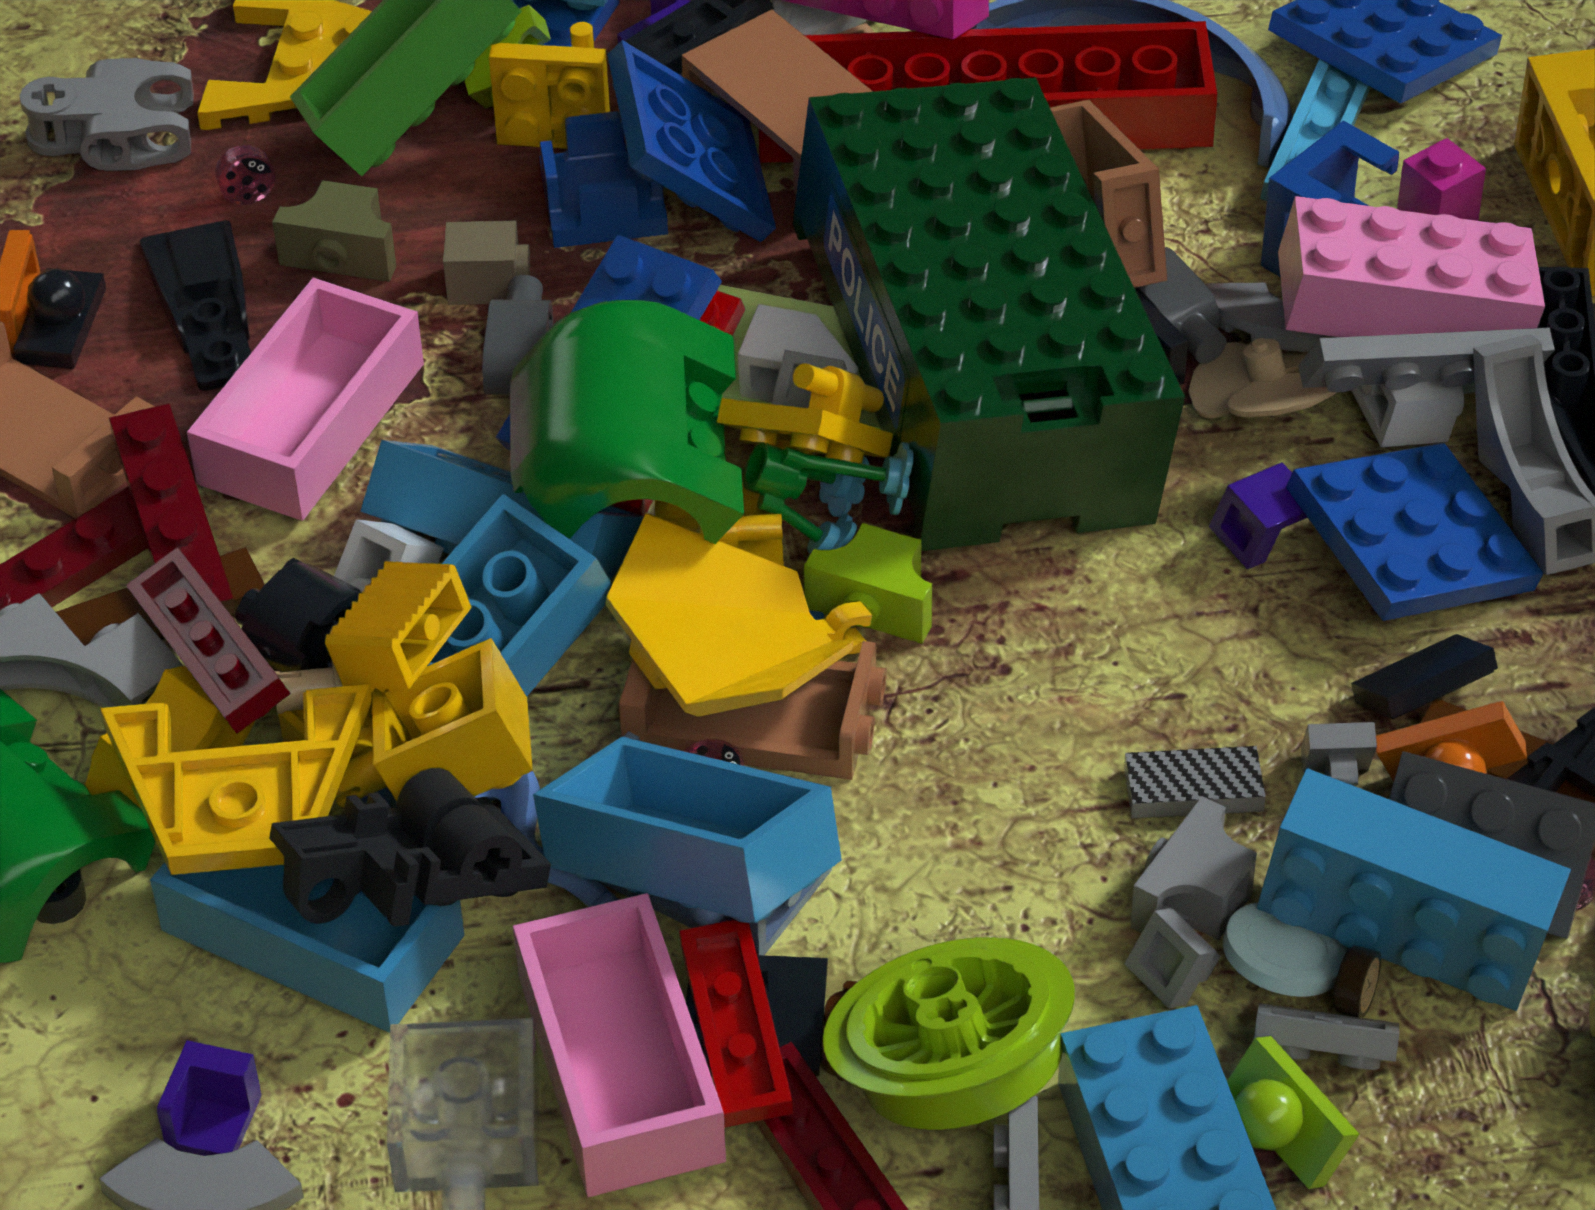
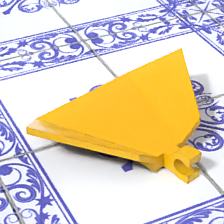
M649 513L645 514L606 596L605 602L606 607L631 639L630 656L655 689L667 688L685 713L697 717L782 700L847 654L860 653L862 642L866 640L856 628L850 627L854 625L868 627L872 619V614L861 601L838 605L830 611L825 619L815 620L809 612L796 570L718 541L716 544L705 540L703 534Z

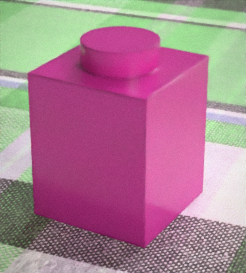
M1445 138L1403 160L1397 209L1431 215L1448 214L1460 219L1478 221L1486 168L1451 140Z

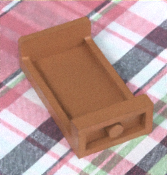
M863 641L857 663L838 660L782 700L697 717L685 713L667 688L655 689L632 659L619 701L621 737H624L629 731L639 736L640 741L699 755L696 751L699 746H706L708 752L701 756L722 760L721 752L724 744H726L738 754L740 764L853 780L858 755H869L871 752L875 717L868 715L871 705L882 706L886 688L887 669L876 667V642Z

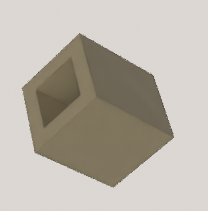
M516 221L446 222L443 265L448 305L490 304L491 299H506L509 281L518 275H530L529 244L518 243Z

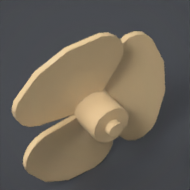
M1323 335L1322 338H1334V336ZM1258 338L1248 345L1239 342L1226 343L1225 349L1218 358L1209 363H1200L1193 372L1188 390L1196 414L1207 419L1219 418L1230 412L1240 417L1282 415L1310 408L1334 396L1336 392L1328 391L1327 387L1303 388L1300 373L1294 372H1299L1298 365L1308 352L1281 350L1277 340Z

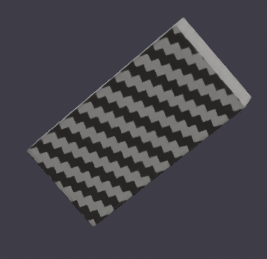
M1257 746L1125 753L1124 770L1131 819L1187 816L1202 796L1226 807L1225 813L1264 811L1266 796Z

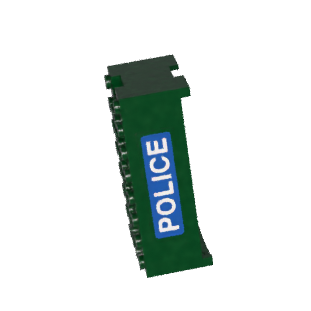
M1010 78L1001 81L967 84L953 83L944 86L909 89L895 88L886 91L838 93L828 96L809 97L793 228L798 240H808L864 384L880 389L883 393V405L875 412L881 430L893 434L890 447L891 456L893 457L898 453L901 442L909 443V449L913 451V465L909 476L907 497L915 515L912 535L913 538L921 540V551L1000 542L1003 524L1075 516L1073 526L1076 533L1156 524L1185 395L1037 79ZM1064 390L1067 395L1063 397L1026 400L1023 402L1019 397L1020 394ZM1073 409L1076 418L1031 423L1027 414Z

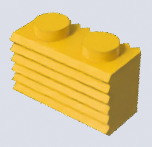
M384 561V569H378L377 577H372L371 583L365 585L363 592L359 593L358 602L352 601L351 610L346 609L345 618H339V624L333 626L330 634H326L325 645L343 686L370 684L371 692L377 688L382 693L388 689L394 694L397 690H400L406 695L472 608L455 565Z

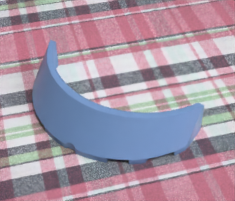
M996 0L989 3V17L971 28L993 29L1206 21L1214 71L1239 79L1253 89L1251 93L1250 114L1256 124L1261 126L1258 165L1266 168L1271 167L1292 120L1291 106L1284 87L1275 72L1263 58L1213 20L1169 0Z

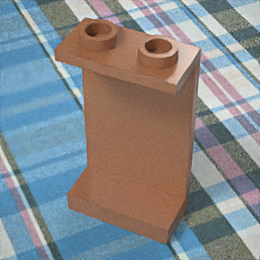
M770 10L682 54L684 78L711 94L714 92L719 94L793 157L795 194L797 193L809 97L828 96L838 93L873 92L774 10Z
M1090 100L1051 107L1050 109L1134 288L1167 281L1159 168Z
M0 321V476L76 519L101 503L126 481L111 434L109 417L155 406L136 396L115 415L13 359L5 325Z

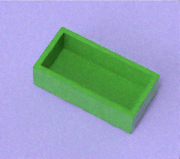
M383 0L298 87L290 98L312 132L359 175L363 176L371 167L380 166L390 157L395 149V142L410 126H418L430 116L434 110L435 101L450 85H457L469 76L475 66V60L490 44H497L509 35L515 25V18L522 11L512 0Z

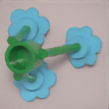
M760 442L754 447L747 459L743 473V486L746 490L759 494L757 508L772 514H782V519L810 539L807 546V551L810 554L813 549H837L848 544L856 533L857 525L852 521V517L848 515L852 504H858L863 499L865 490L862 483L866 479L880 481V493L887 494L890 514L898 515L900 513L903 499L906 498L909 489L913 451L909 449V443L901 442L898 453L893 457H886L882 467L869 465L868 459L863 456L861 464L805 454L789 447L781 449L768 443ZM807 479L819 481L821 487L819 493L820 500L823 503H827L831 515L839 517L836 523L827 521L817 527L787 506L784 501L787 498L797 499L803 492Z

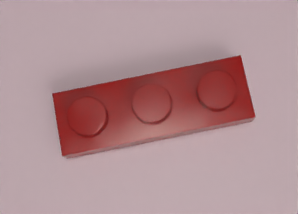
M730 920L679 930L681 951L709 1072L724 1112V1128L793 1114L790 1088L750 924Z

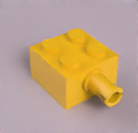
M492 638L427 666L406 695L400 690H397L395 694L388 689L384 693L378 689L372 692L373 750L349 761L336 796L339 794L341 796L336 798V803L341 808H345L347 796L356 795L361 799L368 796L369 793H375L388 787L397 801L403 786L417 773L430 768H441L449 771L474 797L491 789L506 788L518 781L522 775L533 771L527 696Z

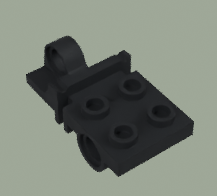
M441 768L423 770L409 779L398 796L396 808H390V805L378 792L368 794L367 804H364L356 795L347 796L344 814L272 823L269 837L284 855L283 891L286 898L305 920L315 924L327 923L338 918L348 909L355 896L363 892L380 913L387 917L388 922L392 926L409 925L414 895L424 905L432 904L438 906L451 905L457 900L490 895L509 897L519 891L547 888L551 863L487 797L475 798L449 771ZM334 878L331 888L325 895L315 900H308L309 894L316 884L322 880Z

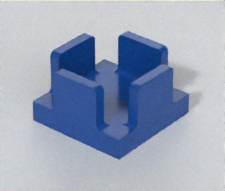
M618 111L566 118L567 150L563 153L554 154L551 140L540 142V171L554 248L614 241L617 234L629 239L668 234V219L663 197V185L656 181L648 182L643 180L631 168L628 161L627 145L624 142V131L620 124V112Z

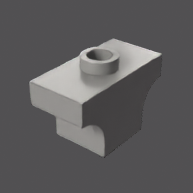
M1202 796L1170 839L1162 837L1155 843L1147 858L1144 873L1134 884L1131 915L1132 929L1142 933L1155 910L1172 908L1193 929L1199 930L1217 940L1221 938L1230 917L1238 909L1244 907L1252 896L1257 852L1236 843L1225 833L1226 807Z

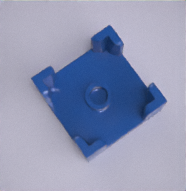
M1343 120L1269 177L1261 266L1280 277L1278 250L1295 196L1313 199L1330 198L1342 203L1369 206L1354 197L1359 158L1393 175L1398 168L1399 151Z

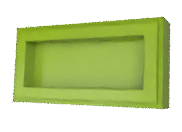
M1272 1036L1257 1037L1253 1040L1227 1080L1250 1143L1254 1148L1269 1151L1275 1150L1308 1189L1325 1187L1360 1134Z

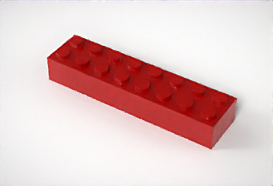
M1206 21L969 29L954 40L918 31L804 35L873 92L895 88L909 89L944 86L953 83L967 84L1001 81L1010 78H1036L1050 108L1090 100L1138 149H1187L1193 147H1213L1218 94ZM758 128L760 163L793 162V157Z

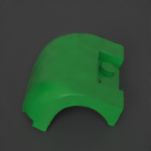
M646 300L599 302L571 312L557 321L513 369L510 383V474L514 493H522L524 491L529 503L544 519L543 521L568 539L592 516L610 505L627 500L650 499L676 505L688 512L700 525L705 540L716 544L744 515L742 470L740 467L726 461L724 425L717 423L722 394L736 380L733 336L672 307Z
M0 689V963L22 960L30 932L40 910L52 892L65 879L87 864L106 858L124 860L135 872L145 871L156 841L142 809L120 790L91 795L84 784L71 778L48 758L47 753L42 748L32 744L30 740L37 719L2 689Z

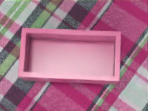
M1298 196L1294 198L1278 250L1286 330L1334 337L1533 329L1538 327L1545 303L1532 228L1519 227L1507 222L1490 223L1460 219L1448 214L1431 215L1401 211L1389 206L1372 207L1342 203L1330 198L1313 199Z
M312 278L187 431L196 484L303 521L424 365L418 312Z
M648 893L514 925L513 932L519 979L587 1198L726 1162L724 1112Z

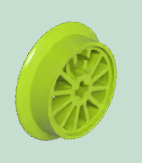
M975 937L926 946L883 964L859 980L845 993L832 1010L826 1022L823 1034L824 1052L833 1070L846 1082L863 1090L871 1107L879 1115L893 1123L926 1130L954 1129L978 1124L1003 1115L1025 1103L1037 1094L1053 1077L1063 1054L1060 1035L1070 1018L1074 1006L1075 987L1073 978L1065 964L1054 954L1042 947L1021 940Z

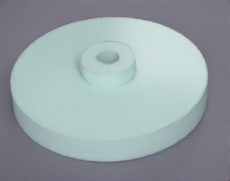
M1258 903L1246 905L1238 909L1230 917L1223 936V950L1230 964L1244 978L1274 993L1296 997L1320 995L1335 987L1340 964L1347 952V947L1338 940L1300 926L1285 924L1273 915L1256 909Z

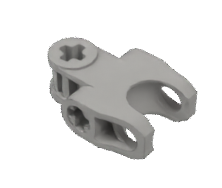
M139 58L99 60L86 71V78H38L22 88L19 95L22 111L28 118V126L25 131L28 146L40 155L59 156L80 153L82 159L93 168L105 171L138 170L155 165L175 163L191 154L189 120L178 113L185 111L193 105L192 75L190 69L174 62L150 61ZM171 80L177 83L181 90L175 94L151 93L150 87L157 81ZM47 92L55 93L53 105H49ZM50 128H54L56 141H48L47 134L50 132ZM170 132L178 137V141L172 145H158L148 138L147 133Z

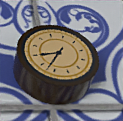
M1354 945L1345 953L1338 970L1333 993V1005L1338 1013L1359 1018L1366 1016L1372 1004L1381 969V954L1379 951Z

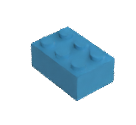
M502 494L442 563L455 565L472 608L428 666L492 638L525 695L528 696L605 606L606 596L612 583L596 557L511 498Z

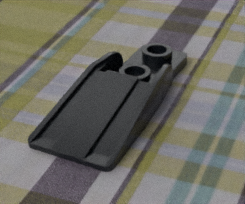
M224 220L141 238L140 246L159 301L184 354H189L199 390L208 391L224 387L251 354L247 341L250 340L245 288L231 223Z

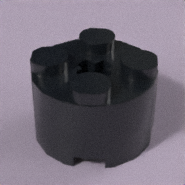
M292 558L286 562L283 568L261 590L254 588L244 594L236 609L235 618L237 623L242 625L241 629L274 671L289 672L332 667V659L325 645L326 634H330L333 626L339 624V618H345L346 609L351 610L352 601L358 602L359 593L362 592L360 589L309 563H303Z

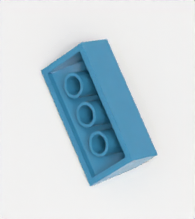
M381 440L360 511L380 518L381 522L396 524L414 534L418 531L436 537L435 544L443 547V552L448 554L457 547L502 494L511 498L542 521L544 520L531 506L524 491L522 493H514L510 471L433 445ZM610 505L586 521L570 540L596 557L607 577L611 580L622 565L644 516Z

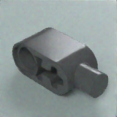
M1165 247L1167 281L1135 288L1188 338L1187 350L1199 363H1209L1218 358L1226 346V338L1218 330L1220 314L1217 302L1205 283L1172 249Z
M518 275L513 277L508 283L506 299L490 300L482 367L485 395H510L513 369L536 342L553 326L551 300H542V283L533 276Z

